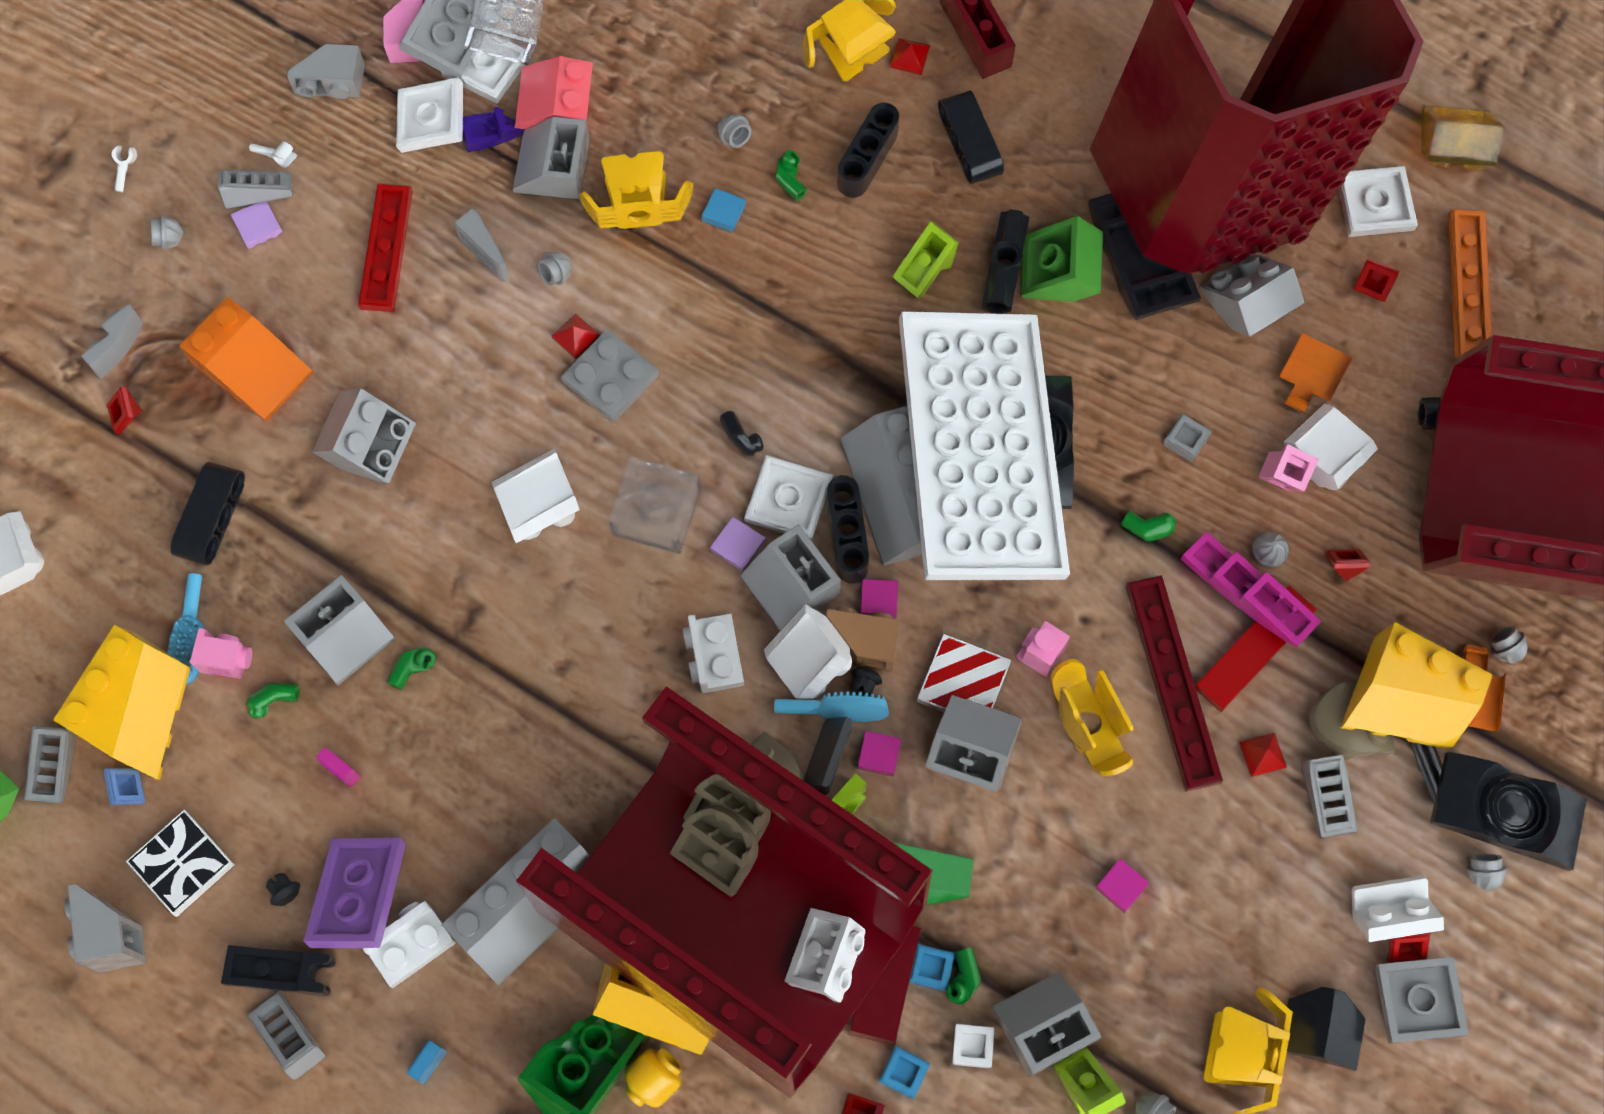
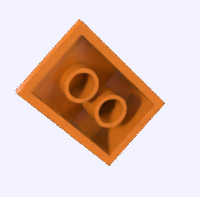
M228 296L179 345L191 364L265 422L313 373L312 369L255 317Z

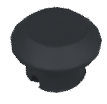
M858 667L851 671L853 677H855L851 689L856 695L863 690L862 696L867 692L868 697H870L875 685L882 684L880 675L874 670Z
M278 873L274 875L277 881L274 882L272 879H269L266 889L272 895L271 905L284 906L296 898L299 893L300 883L291 882L286 874Z

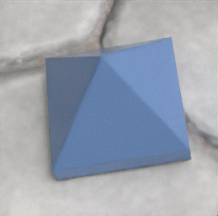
M106 768L103 770L110 805H140L146 803L139 770L134 768Z

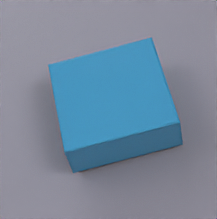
M715 188L702 214V221L733 233L746 207V200Z
M918 944L909 983L946 992L955 953Z
M431 1040L427 1041L407 1070V1074L418 1082L426 1084L447 1051Z
M895 1046L879 1083L914 1100L930 1063Z

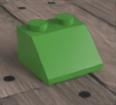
M1075 216L1026 234L1023 249L1021 296L1027 299L1075 302L1101 293L1103 231L1081 217Z

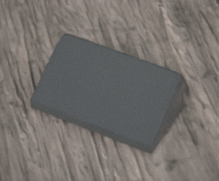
M848 717L825 720L805 774L804 782L824 795L830 792L852 730V721Z

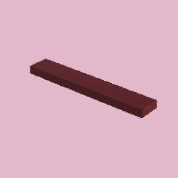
M1161 575L1129 582L1126 585L1127 593L1185 792L1221 784L1223 778L1163 577Z

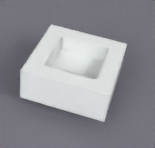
M955 1024L952 1065L991 1069L994 1028Z

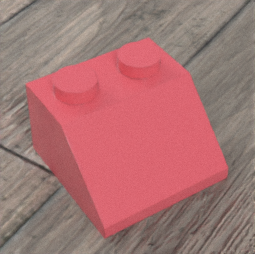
M558 56L522 66L514 128L526 130L551 117L587 121L593 62Z

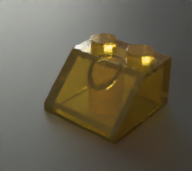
M1423 105L1422 154L1430 161L1431 165L1437 167H1450L1451 163L1464 164L1465 168L1472 170H1484L1485 166L1496 167L1505 127L1489 110Z

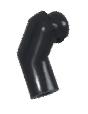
M727 411L720 416V422L729 440L744 455L754 456L755 452L763 450L764 445L760 435L753 433L747 437L735 412Z

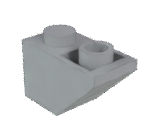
M325 44L288 70L287 78L294 94L304 97L360 98L365 62L357 45Z

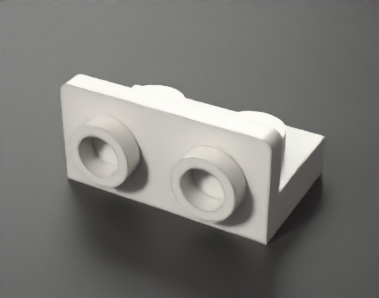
M726 614L696 620L695 615H689L690 627H684L683 634L686 649L693 648L696 661L689 662L692 684L700 682L702 694L745 686L732 615Z
M1423 875L1352 887L1353 921L1368 942L1444 930L1443 916L1428 898V880Z
M426 901L421 904L414 902L408 905L398 914L400 917L398 920L385 927L380 948H362L370 956L392 989L456 944L452 936L442 927V921Z
M810 908L785 982L793 987L823 994L832 1001L840 1003L844 993L850 987L851 973L857 955L861 953L864 947L865 929L850 917Z

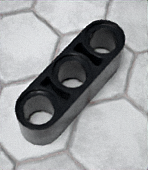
M969 90L938 100L940 118L967 181L970 184H974L1002 175L1004 167L1000 152L973 92Z
M886 102L874 105L842 157L838 166V188L846 197L856 198L866 192L896 141L899 128V111L894 105ZM879 123H888L889 125L881 126ZM870 148V149H873V150H875V151H873V152H866V151H863V149ZM850 174H855L859 177L852 179L847 176Z
M213 462L205 463L171 541V554L173 556L207 566L212 563L243 491L245 483L243 471Z
M840 475L834 477L827 486V509L838 576L847 583L855 584L861 582L868 573L869 550L858 484L853 478ZM838 492H847L852 497L847 501H839L834 495ZM850 524L857 531L847 535L841 533L839 528L842 525ZM852 557L859 559L862 565L857 568H849L843 562Z

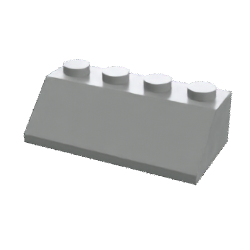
M908 406L876 414L841 437V443L853 478L858 484L861 502L883 566L922 555Z
M555 818L441 924L498 986L559 929L537 913L516 882L517 878L541 847L576 873L579 872L590 857L586 850Z

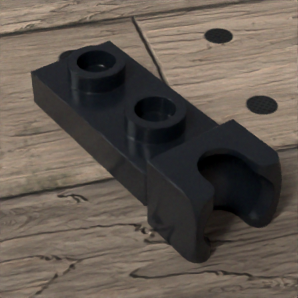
M228 945L221 984L225 986L329 996L331 989L322 983L316 982L315 974L321 968L334 967L336 960L331 955L320 953H301Z

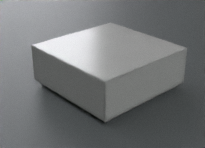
M1181 414L1164 440L1163 446L1193 463L1212 431L1186 415Z

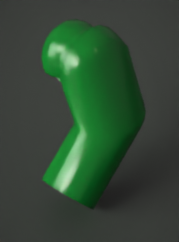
M787 150L778 159L775 179L795 201H798L807 193V188L796 178L800 162L799 155L793 150Z
M1129 511L1121 526L1143 540L1151 542L1171 535L1175 530L1176 519L1170 513H1162L1159 516L1145 520Z
M426 647L403 652L399 656L386 683L393 688L402 690L411 674L426 671L434 666L436 662L435 653Z
M272 682L263 685L247 698L246 706H248L249 716L252 718L265 717L268 713L267 706L274 701L298 702L300 686L294 683Z
M973 947L954 952L959 973L951 984L948 985L946 996L951 1002L956 1004L968 1002L981 983V976Z

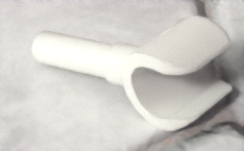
M285 141L276 149L253 143L249 146L251 152L266 155L283 168L288 167L298 156L292 152L293 147Z
M116 146L112 151V158L117 163L114 191L123 193L128 164L135 162L137 151L134 147H130L127 160H123L121 157L122 146Z

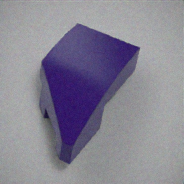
M495 107L493 113L488 112L463 117V141L467 152L482 150L522 136L524 129L514 128L515 120L503 114L504 110Z

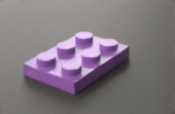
M400 837L332 838L304 942L309 948L381 947L406 844Z

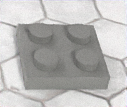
M607 329L561 376L562 383L614 424L660 374L659 369Z
M1454 957L1385 963L1374 966L1388 1044L1469 1035Z

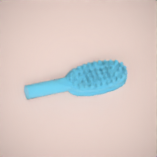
M189 573L187 575L182 617L175 622L172 628L167 651L168 654L191 667L186 684L194 681L199 673L190 664V659L198 629H204L201 621L197 619L202 575L196 573Z
M841 691L839 696H837L836 692L833 693L832 697L830 693L827 696L823 695L821 701L775 699L774 713L819 714L826 719L848 717L851 718L852 722L880 721L889 715L885 697L880 699L878 694L877 698H874L873 693H871V697H868L867 692L864 696H862L861 692L858 693V696H856L855 692H852V696H849L847 691L846 696H843Z

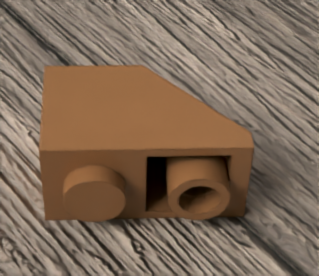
M836 607L835 610L827 609L826 617L850 647V655L856 666L892 671L899 620L892 619V615L883 612H873L871 615L858 614L855 609L849 607Z

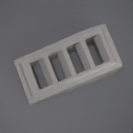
M220 170L218 174V188L225 208L228 209L293 196L291 172Z
M471 208L454 222L458 239L501 281L505 282L509 278L505 260L475 208Z
M32 727L24 800L64 803L76 746V734L64 727ZM47 739H60V746L46 745ZM44 753L59 754L58 761L43 760ZM41 768L57 769L56 776L40 774ZM38 782L55 784V791L37 789Z
M1343 755L1307 761L1302 766V771L1319 839L1356 833L1357 825ZM1332 770L1333 776L1318 777V772ZM1336 786L1337 791L1321 794L1320 787ZM1340 801L1341 806L1324 809L1323 803ZM1339 815L1344 817V822L1327 824L1326 822L1327 817Z
M280 991L247 1014L283 1071L293 1080L298 1079L325 1058L322 1049ZM282 1009L283 1014L267 1026L264 1024L267 1019ZM291 1022V1025L289 1027H287L277 1036L273 1037L274 1033H276L278 1030L284 1027L287 1023ZM297 1035L300 1036L299 1039H297L295 1042H293V1043H292L291 1045H289L287 1048H285L284 1050H282L281 1047H283L285 1044H287L289 1041H291V1040H292L293 1038H295Z

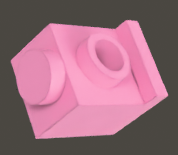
M1285 444L1282 451L1268 453L1258 478L1288 492H1305L1319 459L1291 445Z
M1045 621L1040 629L1036 627L1031 629L1022 644L1023 647L1016 655V659L1044 677H1047L1065 650L1070 636Z
M199 628L190 664L200 673L242 679L244 670L248 669L251 665L253 650L251 647L243 646L239 642L240 639L235 636L218 634L217 638H214L206 629Z

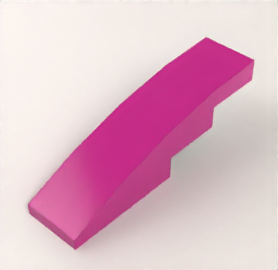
M1208 532L1181 557V560L1237 608L1295 648L1322 622L1268 572L1262 575L1237 551L1232 555Z

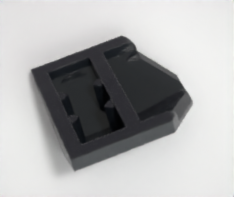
M1320 987L1288 999L1287 1007L1293 1014L1287 1053L1356 1071L1366 1019L1348 995L1336 989Z

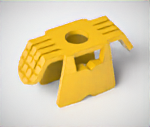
M844 0L823 14L818 21L806 28L803 49L807 67H814V41L817 39L844 82L863 72L865 64H874L886 56L890 48L885 42L893 38L896 31L878 14H893L896 8L894 0ZM828 33L832 37L834 43L826 36Z
M662 152L638 153L633 158L625 154L607 156L601 159V164L612 206L599 208L585 191L579 194V198L589 216L600 229L611 227L629 229L661 225L662 222L681 220L692 196L693 182L685 181L675 200L664 201L666 172L663 170L664 155Z
M1068 659L1061 662L1052 671L1050 682L1052 692L1058 702L1059 717L1062 719L1068 736L1074 742L1076 750L1079 754H1085L1092 770L1100 776H1112L1127 770L1133 765V759L1130 754L1124 751L1118 736L1131 732L1134 728L1104 670L1097 671L1094 693L1087 680L1085 667L1079 660ZM1090 712L1098 716L1101 722L1099 731L1090 734L1084 721L1080 718V715Z
M1258 987L1255 995L1278 1018L1277 1027L1232 1007H1225L1222 1012L1219 1011L1214 1015L1203 1080L1207 1083L1266 1088L1263 1104L1243 1109L1233 1114H1253L1276 1107L1293 1012L1276 996L1262 987Z

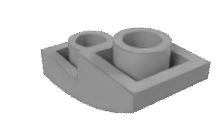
M128 304L121 310L113 312L108 317V320L101 325L108 336L93 343L88 351L81 356L100 379L122 360L140 333L143 322L134 309Z

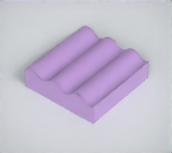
M267 201L252 204L231 214L248 249L283 233Z
M732 517L710 547V551L744 572L752 559L757 555L759 549L766 542V538Z

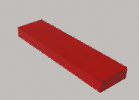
M377 184L358 302L360 310L394 312L413 193L411 186Z
M1290 585L1286 588L1313 614L1317 610L1315 606ZM1255 621L1195 685L1196 691L1222 712L1287 642Z

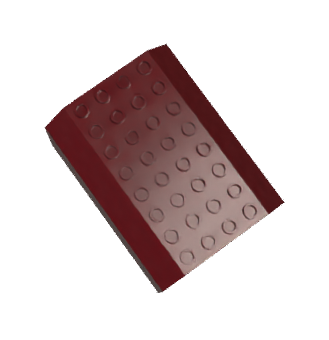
M1154 0L1089 149L1142 255L1177 271L1188 274L1198 271L1208 273L1227 262L1232 264L1239 263L1250 254L1259 252L1261 254H1268L1281 245L1287 243L1296 245L1306 240L1315 223L1321 219V214L1327 205L1333 201V196L1338 188L1344 184L1345 178L1352 167L1358 163V158L1363 150L1371 143V138L1377 129L1385 122V117L1392 106L1399 101L1400 94L1410 80L1424 41L1400 0H1292L1240 100L1228 94L1187 17L1195 0Z
M1492 335L1454 359L1439 401L1421 521L1419 545L1423 572L1604 601V352Z
M666 686L643 715L642 720L670 742L654 774L583 867L576 873L541 847L517 878L516 882L538 914L791 1099L814 1072L904 943L927 904L933 870ZM716 773L771 812L770 822L758 842L757 859L737 894L732 897L669 854L684 829L682 824L686 820L683 819V816L697 794L694 790L702 781ZM810 908L850 917L865 929L864 947L861 953L857 955L851 973L850 987L844 993L840 1003L832 1001L823 994L793 987L785 982Z

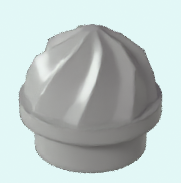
M729 113L728 116L722 117V120L717 125L720 140L725 145L734 148L743 146L751 136V127L743 115Z
M163 215L160 216V219H151V246H161V250L177 246L183 236L180 224L175 219Z
M548 252L537 263L540 277L549 286L565 283L570 277L573 267L570 258L565 253Z
M1267 532L1256 538L1252 546V553L1260 565L1264 567H1277L1287 559L1289 547L1281 535Z
M1515 626L1502 628L1489 639L1492 646V654L1502 662L1516 663L1521 661L1527 654V637L1523 632H1518Z
M1477 854L1470 857L1471 865L1467 867V873L1472 883L1479 889L1492 891L1503 884L1507 867L1502 864V856L1496 854Z
M1150 1092L1140 1097L1136 1102V1114H1175L1176 1107L1169 1103V1097L1164 1094L1159 1095Z

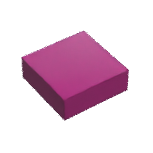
M862 579L861 614L871 615L873 612H883L892 615V619H896L898 581Z
M865 731L858 769L894 777L901 739Z
M326 747L316 756L318 758L317 761L348 787H352L360 778L349 765Z
M1120 858L1095 889L1125 913L1149 885V882Z

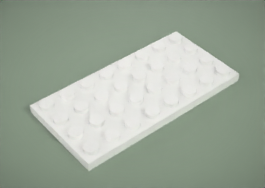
M901 312L899 326L925 580H1066L1070 575L1037 315Z

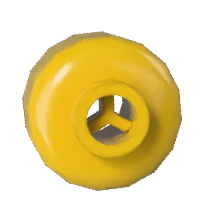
M664 1048L659 1050L646 1049L625 1071L624 1077L628 1085L625 1092L640 1107L643 1104L655 1108L660 1107L681 1086L682 1078L680 1073L683 1070L682 1066Z

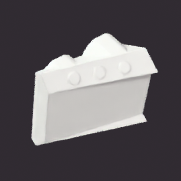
M1327 404L1322 405L1284 441V445H1291L1319 459L1310 479L1319 487H1326L1330 490L1340 489L1360 466H1363L1378 450L1371 437L1339 410Z
M555 449L491 482L516 543L523 539L530 540L539 536L542 529L552 524L558 527L570 524L575 518V512L580 510Z
M21 511L6 513L0 516V596L33 580L44 565L42 554L32 543L30 528L24 521Z
M806 604L764 649L766 659L797 700H813L818 698L825 692L827 684L835 676L844 675L851 669L852 665L848 644L825 615Z

